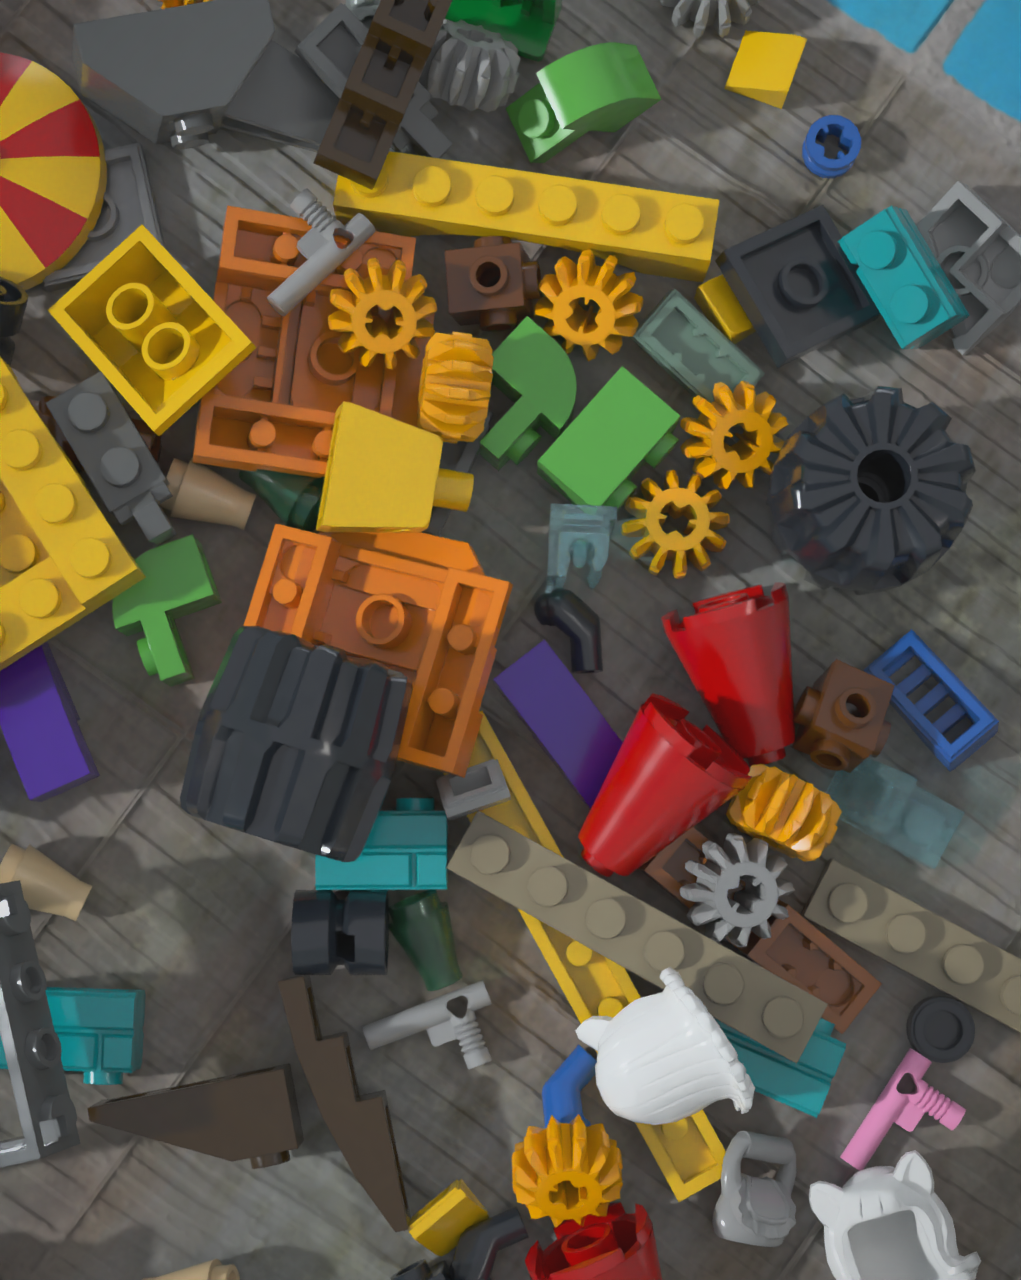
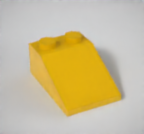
M143 224L48 309L50 314L158 436L163 434L257 348Z

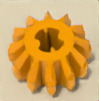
M590 249L582 251L578 264L563 256L554 267L556 275L545 274L539 284V289L545 296L538 299L535 304V315L550 319L545 324L543 330L552 338L558 335L565 338L561 347L567 354L573 351L575 345H581L583 354L588 362L596 358L600 346L612 355L617 353L623 344L622 336L633 337L639 326V322L633 315L641 311L644 304L643 296L629 292L637 280L635 272L616 276L613 273L618 262L615 255L608 256L602 266L596 265L595 256ZM585 297V305H588L590 299L594 300L600 306L598 313H593V306H590L588 311L584 310L578 304L580 298Z
M371 258L367 262L369 277L363 279L352 268L344 272L345 281L352 291L344 289L331 290L330 302L340 310L328 316V324L330 330L344 332L338 340L339 349L343 353L352 352L360 347L359 361L365 367H369L374 362L376 354L381 353L383 354L386 367L393 370L397 366L396 351L402 349L412 359H417L420 355L419 347L413 337L422 339L432 338L435 333L433 324L424 318L435 313L437 305L433 297L421 296L427 287V282L421 274L405 280L406 266L403 261L396 260L391 265L388 275H382L378 259ZM377 304L385 311L392 308L394 318L388 323L381 317L372 320L370 309Z
M452 331V334L436 332L428 341L420 377L417 410L418 428L442 437L443 442L456 444L458 441L474 442L484 431V423L487 418L488 404L491 397L490 390L494 360L493 350L488 339L472 337L470 333Z
M741 381L733 393L723 382L715 383L713 389L714 402L710 403L700 395L693 397L692 403L694 407L701 412L698 419L687 417L680 420V427L694 435L680 445L681 452L687 458H696L692 467V471L695 474H699L701 479L713 475V482L720 489H728L735 477L745 488H753L755 481L754 470L756 468L771 475L774 464L767 458L771 452L780 453L785 441L775 436V434L789 425L787 418L781 413L772 412L776 399L771 394L763 392L756 395L754 385L747 381ZM738 424L744 428L743 434L736 433L735 436L740 440L736 444L729 446L724 442V437H733L728 430Z
M667 470L664 476V491L655 481L646 478L640 486L646 500L638 497H629L626 501L625 509L639 519L624 522L621 526V533L627 537H643L632 546L629 555L632 559L636 560L651 551L655 556L650 563L649 573L655 576L662 570L665 560L672 561L674 578L683 579L687 573V557L697 569L705 571L711 564L705 549L713 552H722L727 543L721 535L712 530L727 527L730 523L729 514L709 512L720 501L722 495L717 489L709 491L702 498L696 494L702 482L699 474H693L690 477L685 489L679 488V479L676 471ZM668 512L674 519L684 515L689 520L684 530V534L688 536L683 537L676 530L666 534L662 527L667 516L663 514Z
M764 764L751 765L750 771L747 774L752 776L751 780L742 791L731 798L726 812L729 821L740 832L767 842L768 847L773 851L777 850L790 858H798L804 862L815 861L821 856L827 845H830L838 829L836 825L842 813L840 807L831 799L829 794L818 790L812 783L805 782L794 774L783 772L775 766L768 767Z
M579 1114L569 1124L560 1123L551 1115L546 1129L528 1126L524 1141L515 1144V1152L512 1154V1184L517 1202L526 1205L531 1219H539L549 1215L555 1228L564 1220L574 1219L583 1227L588 1214L606 1216L610 1202L620 1199V1190L623 1186L621 1171L623 1169L622 1155L617 1147V1141L609 1139L603 1123L586 1127Z

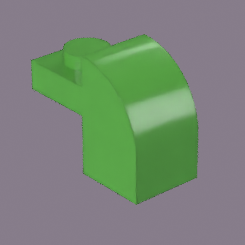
M608 42L577 50L544 67L536 73L540 83L505 109L530 163H545L588 131L617 132L662 99L637 46Z
M528 316L492 353L494 357L492 366L493 385L515 403L480 441V455L498 471L509 459L518 465L529 455L542 437L536 432L540 426L557 440L570 425L574 412L577 383L571 360L564 349Z
M192 534L150 549L137 557L135 562L141 568L146 578L113 598L112 603L115 629L126 636L144 631L146 637L137 640L138 650L144 667L149 676L159 674L160 680L170 687L195 679L175 619L222 603L203 546Z

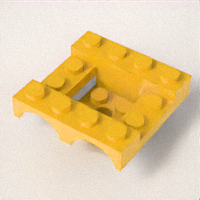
M0 356L1 671L140 582L146 576L106 520L71 460L40 418L20 386L13 370Z

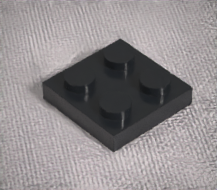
M824 205L724 250L715 260L777 368L845 336L881 316V313L856 273L859 266L850 263L838 243L842 236Z

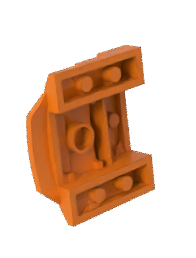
M227 205L213 301L257 348L200 399L193 463L254 472L257 469L315 478L325 477L335 414L343 401L357 404L418 427L417 410L420 377L426 345L431 338L413 337L420 350V355L417 359L408 357L402 349L396 351L397 366L393 370L386 367L383 354L377 353L374 362L369 367H365L359 361L360 347L352 352L343 353L339 349L338 340L344 332L330 330L328 324V316L340 310L330 302L331 290L344 289L352 291L344 278V272L347 269H354L365 279L370 276L367 268L369 259H378L382 275H388L391 265L396 260H400L405 263V280L412 277L416 238L375 231L372 236L286 316H281L269 304L267 297L307 261L296 246L297 242L312 229V225L309 226L303 218ZM334 235L335 243L340 249L346 248L351 243L350 239L344 236ZM377 304L370 309L372 320L381 317L388 323L394 318L392 308L385 311ZM435 313L424 319L433 324Z
M275 523L243 626H260L271 631H283L294 634L315 645L328 644L345 650L346 655L374 660L386 665L388 669L402 672L412 681V694L397 760L465 778L483 715L479 713V709L497 649L495 644L513 584L486 576L472 545L468 542L422 532L363 533L321 531L313 533Z

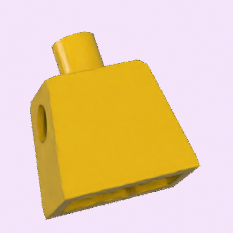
M343 401L335 414L316 530L322 532L420 533L428 529L432 506L467 512L472 497L474 475L439 468L443 447L442 437L357 404Z

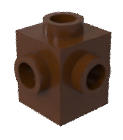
M487 236L476 239L472 248L444 250L449 314L460 326L480 324V330L499 332L515 329L518 326L517 320L525 319L527 316L530 319L534 318L532 299L542 298V292L539 289V284L542 280L538 260L530 261L520 242L512 243V239L506 236Z
M836 659L813 683L812 687L807 686L798 699L794 709L793 722L800 725L792 748L810 755L812 761L823 768L835 771L843 770L851 773L868 756L876 758L884 748L890 734L891 723L885 721L884 718L895 685Z

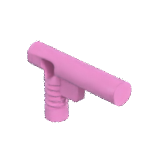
M910 1048L840 1158L861 1171L866 1167L893 1123L911 1132L915 1129L924 1113L928 1112L929 1116L934 1115L935 1120L939 1119L942 1125L952 1131L962 1120L966 1109L955 1101L950 1102L949 1097L945 1098L943 1093L939 1094V1091L934 1090L933 1086L928 1087V1083L922 1080L932 1062ZM905 1073L910 1074L915 1084V1091L911 1093H900L896 1089L897 1084Z

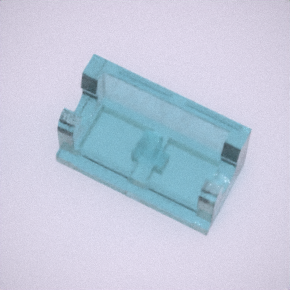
M551 503L547 536L545 593H551L555 588H564L571 559H573V565L576 568L584 567L587 562L590 569L587 576L589 589L592 590L598 585L603 567L608 558L609 541L617 520V507Z

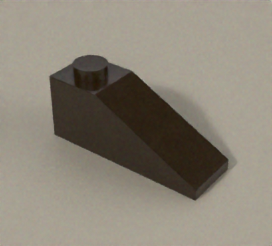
M290 1063L102 1100L87 1108L90 1122L231 1162L250 1158L252 1169L270 1167L290 1161L289 1150L298 1149L304 1141Z

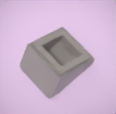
M492 759L467 768L465 778L448 774L436 780L444 810L449 820L457 819L511 800V795L498 759Z

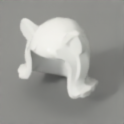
M671 967L662 970L659 976L666 985L663 992L634 1000L614 1018L609 1016H592L584 1020L575 1030L582 1042L598 1051L597 1063L595 1065L596 1085L605 1104L619 1117L636 1123L658 1125L677 1122L696 1114L718 1100L727 1098L732 1099L735 1110L737 1112L741 1110V1114L749 1112V1109L752 1107L755 1087L750 1076L746 1073L745 1066L738 1061L737 1052L714 1017L708 1012L706 1006L695 996L690 988L685 986L679 972H676Z
M916 1150L906 1152L900 1158L895 1168L891 1166H874L856 1172L842 1188L824 1181H817L810 1185V1206L824 1226L827 1263L836 1280L976 1279L981 1259L977 1252L966 1256L959 1255L953 1219L945 1204L934 1192V1179L931 1168Z

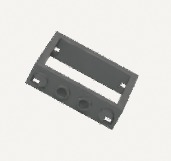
M20 880L0 884V1035L23 1136L0 1141V1168L41 1159L81 1144L76 1126V1109L70 1099L61 1061V1043L54 1030L46 996V978L39 965L30 926V909L24 900Z

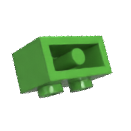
M622 366L540 457L537 463V474L591 521L594 522L604 509L613 516L638 488L630 480L647 462L655 469L679 442V439L672 433L676 429L680 415Z

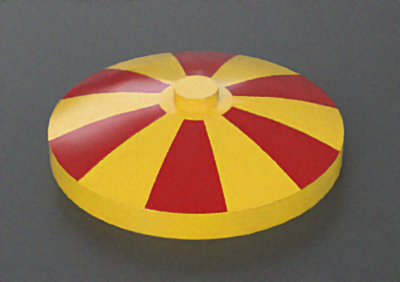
M1 52L0 277L14 282L26 291L42 283L46 276L66 266L87 241V236L90 231H93L104 202L103 198L107 184V163L104 145L96 123L74 91L60 77L36 62Z

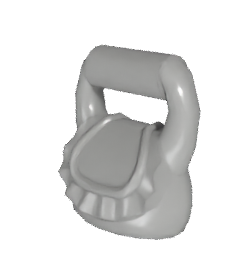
M740 1131L732 1138L723 1157L721 1195L715 1205L712 1217L713 1231L717 1237L763 1247H779L783 1243L790 1229L796 1224V1205L791 1199L797 1174L796 1151L789 1139L749 1131ZM742 1158L779 1164L780 1168L775 1180L767 1176L759 1178L741 1173Z

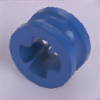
M828 115L819 118L811 125L802 145V158L805 166L813 174L821 178L834 179L843 176L852 168L861 149V136L858 128L851 120L840 115ZM827 135H834L839 138L838 147L846 150L847 154L845 155L842 151H839L836 159H828L824 157V146L815 142L818 139L821 143H824Z

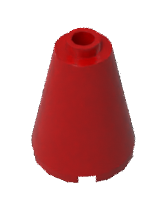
M774 583L771 596H765L762 585H756L694 602L695 614L683 617L681 621L677 609L662 616L664 632L723 739L742 758L748 759L749 766L765 765L786 757L784 747L795 741V722H793L794 697L789 595L785 583Z
M652 693L645 703L641 704L578 834V838L584 846L581 851L582 858L595 871L606 877H611L614 872L622 876L632 874L742 791L752 778V776L747 775L750 771L748 764L717 732L707 724L701 730L693 723L685 720L684 718L688 715L689 711L662 695Z
M621 1202L610 1203L606 1216L588 1214L583 1227L574 1219L564 1220L558 1227L553 1228L557 1240L544 1250H542L537 1240L529 1249L524 1260L531 1280H662L653 1223L644 1206L636 1203L635 1213H626Z

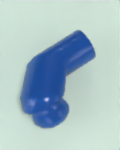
M580 1044L577 1045L551 1075L542 1088L545 1128H547L551 1115L560 1123L569 1124L579 1114L585 1126H591L590 1121L585 1119L583 1115L580 1092L596 1075L595 1065L597 1059Z

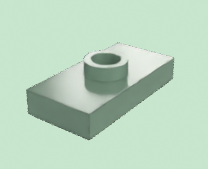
M671 289L639 324L633 337H629L693 397L700 395L710 403L714 402L713 389L715 383L723 382L733 393L741 381H747L755 386L765 374L676 289Z

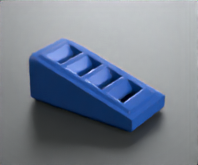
M912 629L864 669V672L895 685L889 703L950 772L956 769L998 732L999 721ZM915 656L922 665L896 686L889 677ZM932 676L938 682V685L913 704L907 697ZM950 696L956 704L932 724L925 716ZM967 716L973 725L953 742L949 743L943 735Z

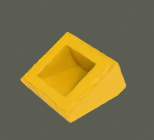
M745 30L724 89L782 109L807 38L793 34Z
M723 274L697 287L694 296L695 301L707 319L733 344L756 332Z
M456 1179L411 1217L409 1233L417 1242L435 1255L442 1257L458 1245L461 1234L468 1227L488 1219V1211L462 1179L459 1181Z

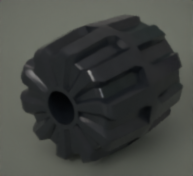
M877 386L862 398L849 399L843 393L811 413L787 437L772 467L766 505L771 507L774 522L771 538L781 556L789 554L793 556L807 570L804 580L823 590L829 587L853 589L856 595L878 593L897 588L929 571L950 549L964 528L973 507L972 500L966 495L967 483L976 472L972 452L968 445L952 442L945 431L952 418L934 402L920 408L906 404L903 401L902 388Z
M260 626L240 627L231 639L198 718L180 795L181 808L194 817L341 862L356 861L363 853L395 771L412 694V681L402 672L388 669L382 663L346 655L345 650L328 644L318 646L294 634L283 631H271Z

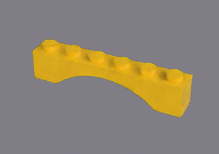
M392 151L388 152L373 190L338 175L333 201L336 220H339L343 225H346L357 213H361L373 224L375 231L408 237L420 235L506 236L512 240L549 245L580 253L590 249L595 257L604 260L610 255H615L618 259L617 264L642 274L704 282L711 262L719 207L718 199Z

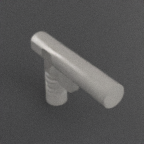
M308 188L303 190L292 201L290 207L299 216H303V220L307 221L309 226L312 225V229L297 242L296 246L307 261L267 297L269 304L281 316H286L375 233L373 224L363 214L357 213L346 225H343L339 220H335L336 216L331 215L330 210L326 211L327 207L322 206V202L318 201V198ZM334 235L344 236L350 239L351 243L346 248L340 249L335 243Z
M483 980L362 1026L371 1051L427 1030L431 1044L435 1047L455 1039L459 1040V1046L462 1047L461 1052L465 1053L463 1057L468 1070L492 1061L488 1047L484 1046L486 1042L482 1040L483 1034H479L481 1032V1029L477 1028L479 1023L475 1022L477 1018L474 1011L492 1004ZM460 996L467 998V1012L463 1018L457 1017L448 1009L447 1003L450 1000Z

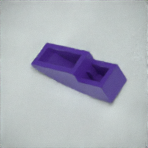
M544 639L493 679V684L590 810L617 756L622 741Z
M47 641L0 671V726L28 798L31 801L43 802L100 776L77 723L80 717Z

